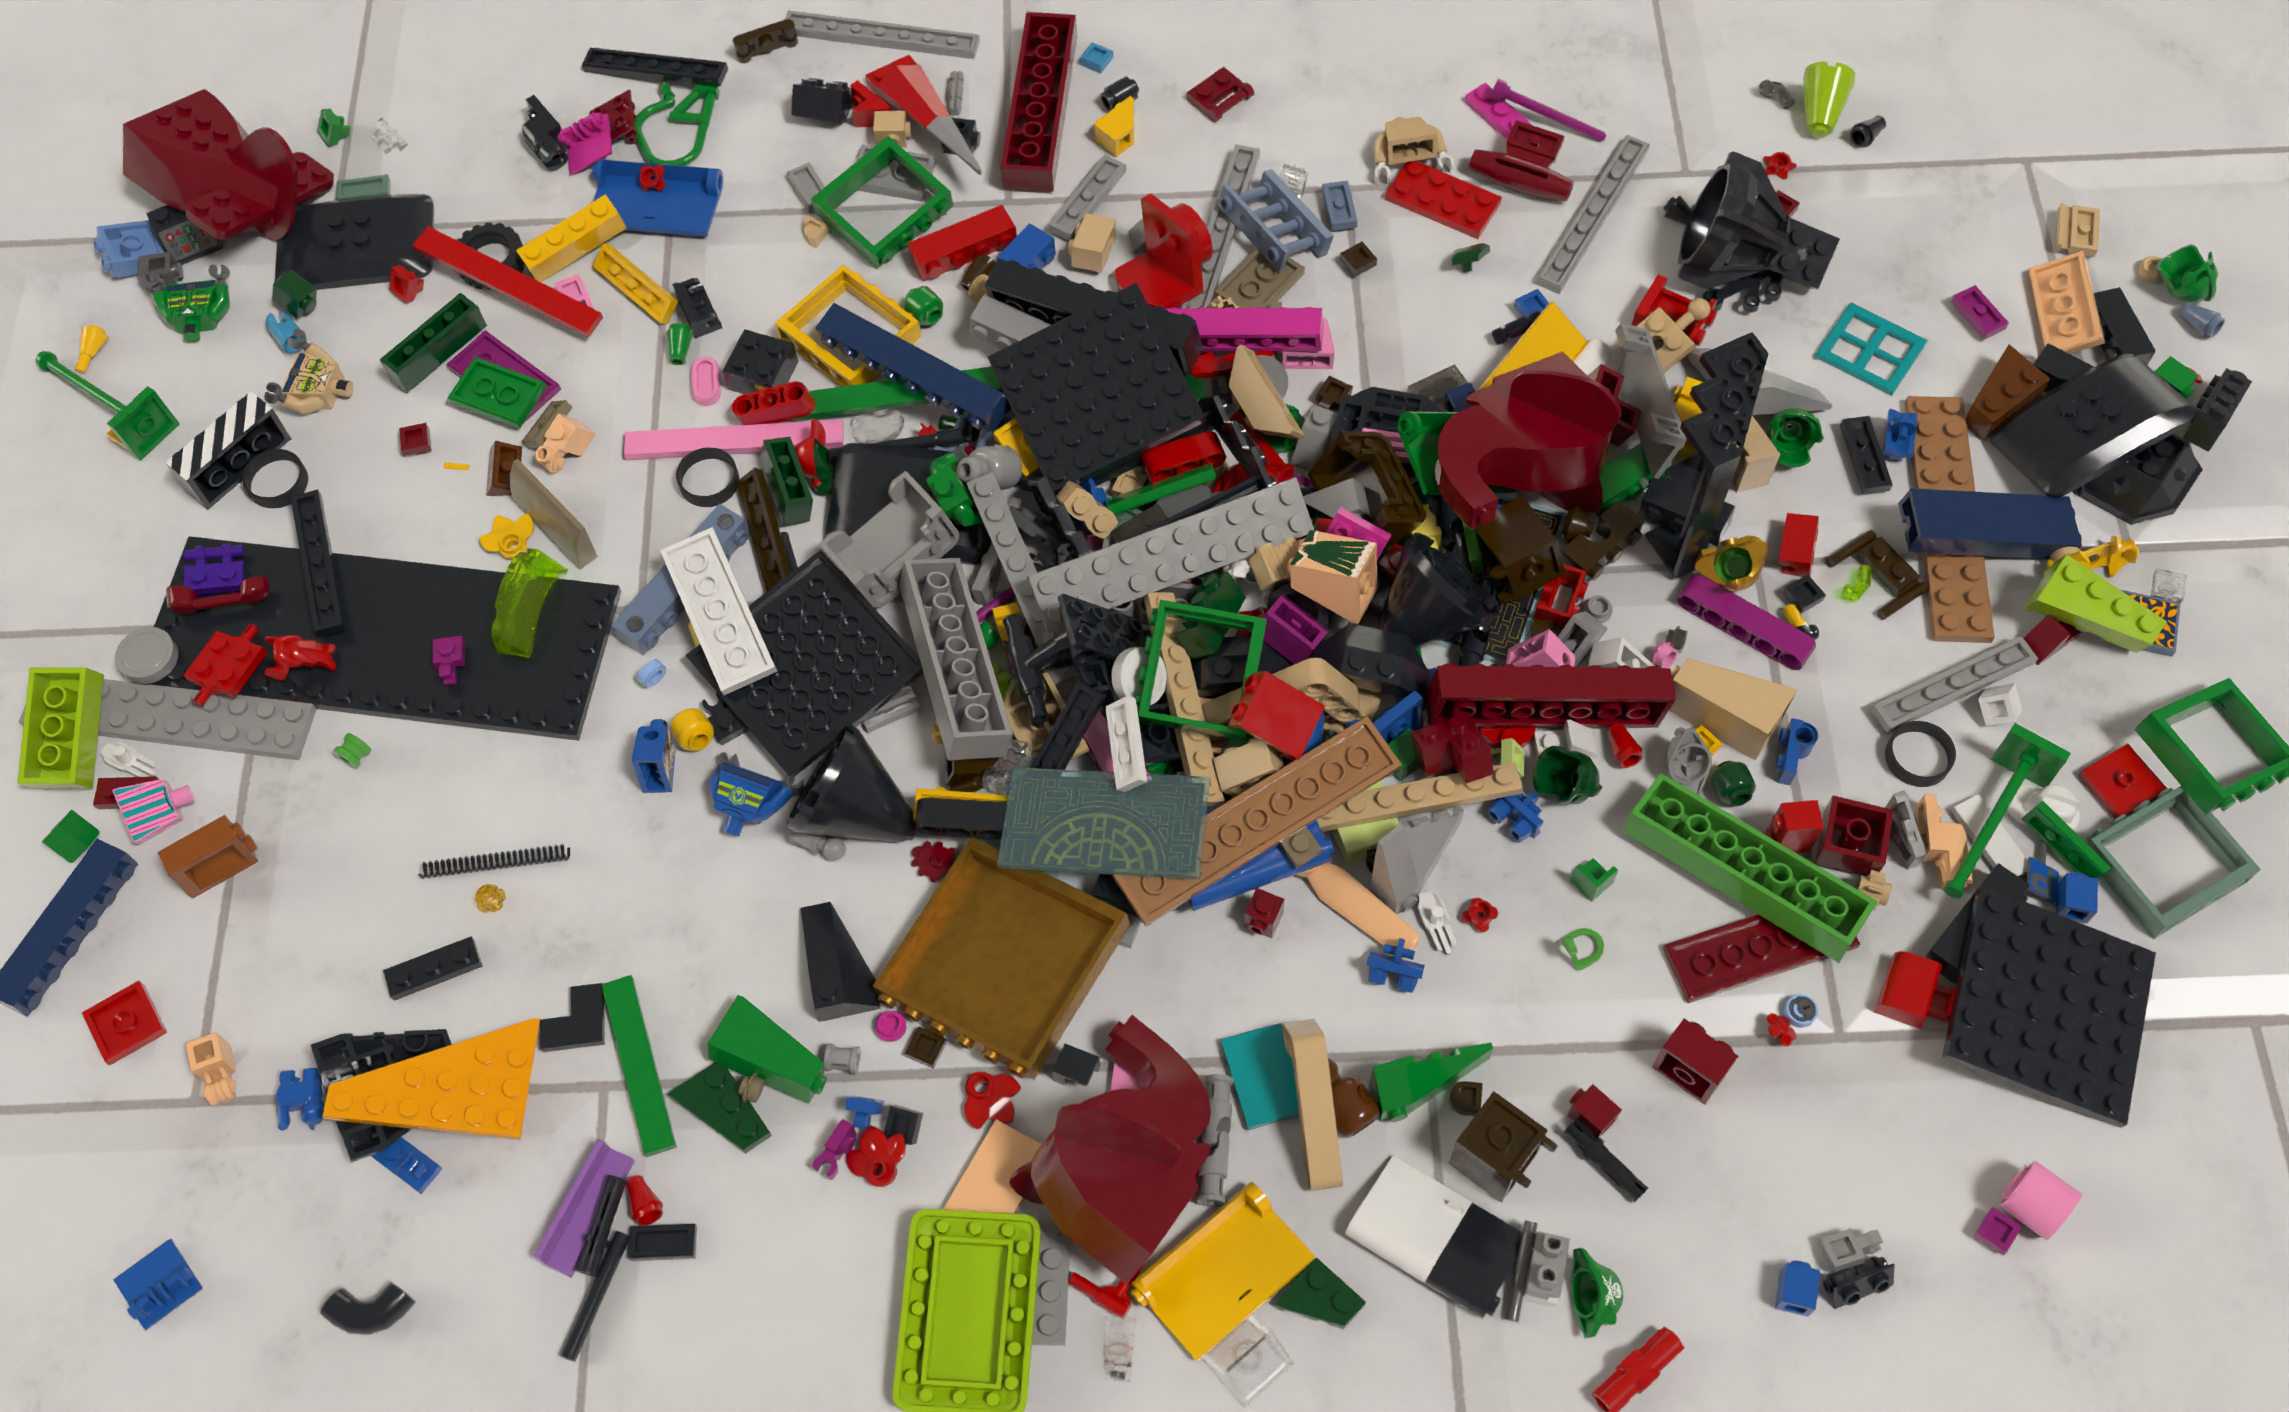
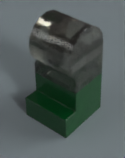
M1193 374L1184 375L1196 400L1204 396L1218 395L1220 399L1223 398L1227 406L1233 402L1232 396L1234 394L1229 388V376L1218 375L1212 378L1193 379Z

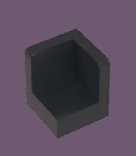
M1064 1043L1052 1070L1053 1080L1062 1085H1066L1067 1081L1071 1080L1087 1086L1094 1071L1098 1072L1100 1068V1058Z

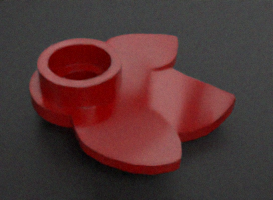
M983 1071L975 1072L969 1076L965 1083L968 1099L964 1105V1112L973 1128L979 1130L988 1118L993 1122L997 1119L1004 1124L1014 1121L1015 1110L1010 1097H1013L1021 1090L1017 1080L1007 1074L992 1076ZM979 1084L987 1086V1089L982 1093L975 1090Z
M870 1125L861 1135L860 1149L851 1150L846 1154V1161L854 1175L866 1177L868 1182L875 1187H885L890 1185L897 1176L896 1165L905 1155L906 1143L902 1134H896L887 1139L880 1129ZM883 1165L882 1173L877 1175L879 1167Z

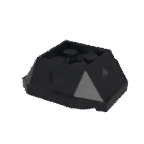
M1370 387L1352 396L1350 394L1341 398L1331 444L1341 431L1362 432L1363 428L1398 433V420L1404 412L1442 411L1428 396ZM1401 462L1412 486H1418L1419 482L1412 464Z
M2172 434L2078 488L2079 497L2132 525L2143 522L2146 519L2174 514L2201 474L2203 468L2195 458L2190 442Z

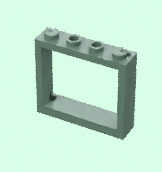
M2182 786L2175 790L2172 788L2165 789L2157 796L2158 800L2151 803L2149 800H2146L2133 810L2135 812L2133 815L2127 817L2126 814H2123L2110 823L2111 828L2106 831L2099 828L2094 834L2086 838L2088 840L2087 844L2111 867L2102 876L2154 939L2246 884L2261 870L2211 812L2205 815ZM2174 807L2229 870L2230 874L2166 913L2161 914L2105 847Z

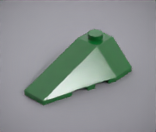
M1492 1043L1457 1048L1449 1054L1450 1056L1446 1057L1440 1054V1052H1433L1428 1057L1415 1062L1413 1056L1373 1066L1369 1089L1379 1107L1380 1121L1389 1119L1390 1122H1398L1407 1118L1409 1113H1412L1490 1059L1493 1051Z

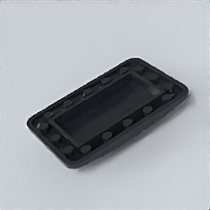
M426 194L379 195L326 201L296 207L292 230L289 234L277 240L275 282L293 270L315 286L317 290L390 282L392 267L401 265L408 271L415 272V277L418 279L426 277L432 271L433 259L415 251L413 244L427 226L434 229V203L432 198Z
M2122 354L2081 373L2024 406L1990 432V441L2044 495L2051 498H2060L2191 424L2196 417V409L2137 356Z
M848 443L839 450L825 538L830 533L836 531H844L849 537L852 536L893 501L888 494V489L891 482L905 470L939 505L926 479L931 476L930 464L935 459L950 453V451L866 443ZM949 518L959 532V540L940 559L960 558L961 564L981 565L982 557L988 552L991 545V539L984 523L972 526H959Z

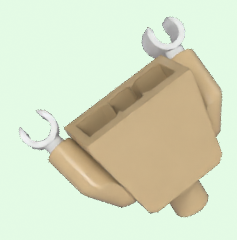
M1397 117L1393 121H1387L1385 123V131L1380 132L1374 142L1375 164L1378 165L1375 169V183L1378 184V176L1380 175L1387 177V184L1390 182V169L1386 166L1387 163L1392 165L1438 156L1439 160L1436 169L1443 172V165H1445L1450 172L1454 162L1452 157L1445 154L1447 149L1441 131L1427 124L1421 117L1405 119Z

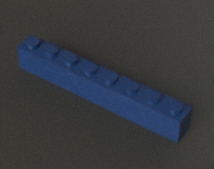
M836 303L831 305L815 327L822 337L820 341L828 348L833 350L836 347L848 359L862 361L861 363L870 371L875 372L878 370L882 372V375L892 383L898 381L904 384L903 386L914 395L921 393L934 406L943 405L954 417H965L978 430L985 428L993 433L1011 407L1004 393Z

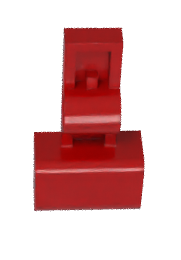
M1898 951L1891 958L1874 1013L1919 1029L1922 1028L1927 1016L1949 1024L1956 987L1950 989L1937 984L1942 968L1940 963L1913 953Z

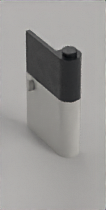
M1393 1155L1357 1210L1345 1235L1483 1319L1486 1313L1493 1316L1502 1300L1496 1295L1518 1257L1522 1232Z

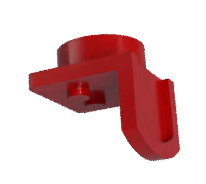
M1150 193L1141 198L1147 251L1115 269L1116 283L1120 291L1137 282L1149 306H1161L1165 309L1177 308L1204 292L1201 265L1212 258V240L1206 225L1193 208L1184 203H1179L1170 208Z

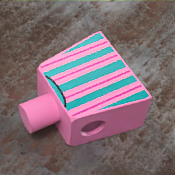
M164 779L112 790L132 841L139 845L181 822L183 816L179 807L195 801L189 785L172 790L169 782Z

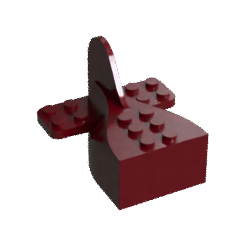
M206 89L123 123V175L164 204L186 211L185 215L188 220L216 239H228L255 226L266 238L279 240L292 230L296 206L332 188L334 185V174L329 169L303 152L292 153L287 142L275 130L262 127L248 135L229 110Z

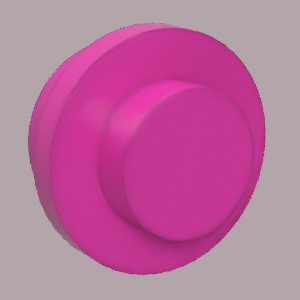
M887 1011L878 1017L875 1029L882 1040L894 1042L904 1036L907 1023L904 1016L899 1012Z

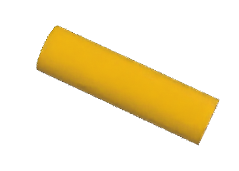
M444 463V469L468 470L470 464Z

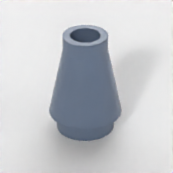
M2188 302L2180 312V316L2191 324L2203 337H2214L2225 323L2221 313L2194 305L2191 302Z

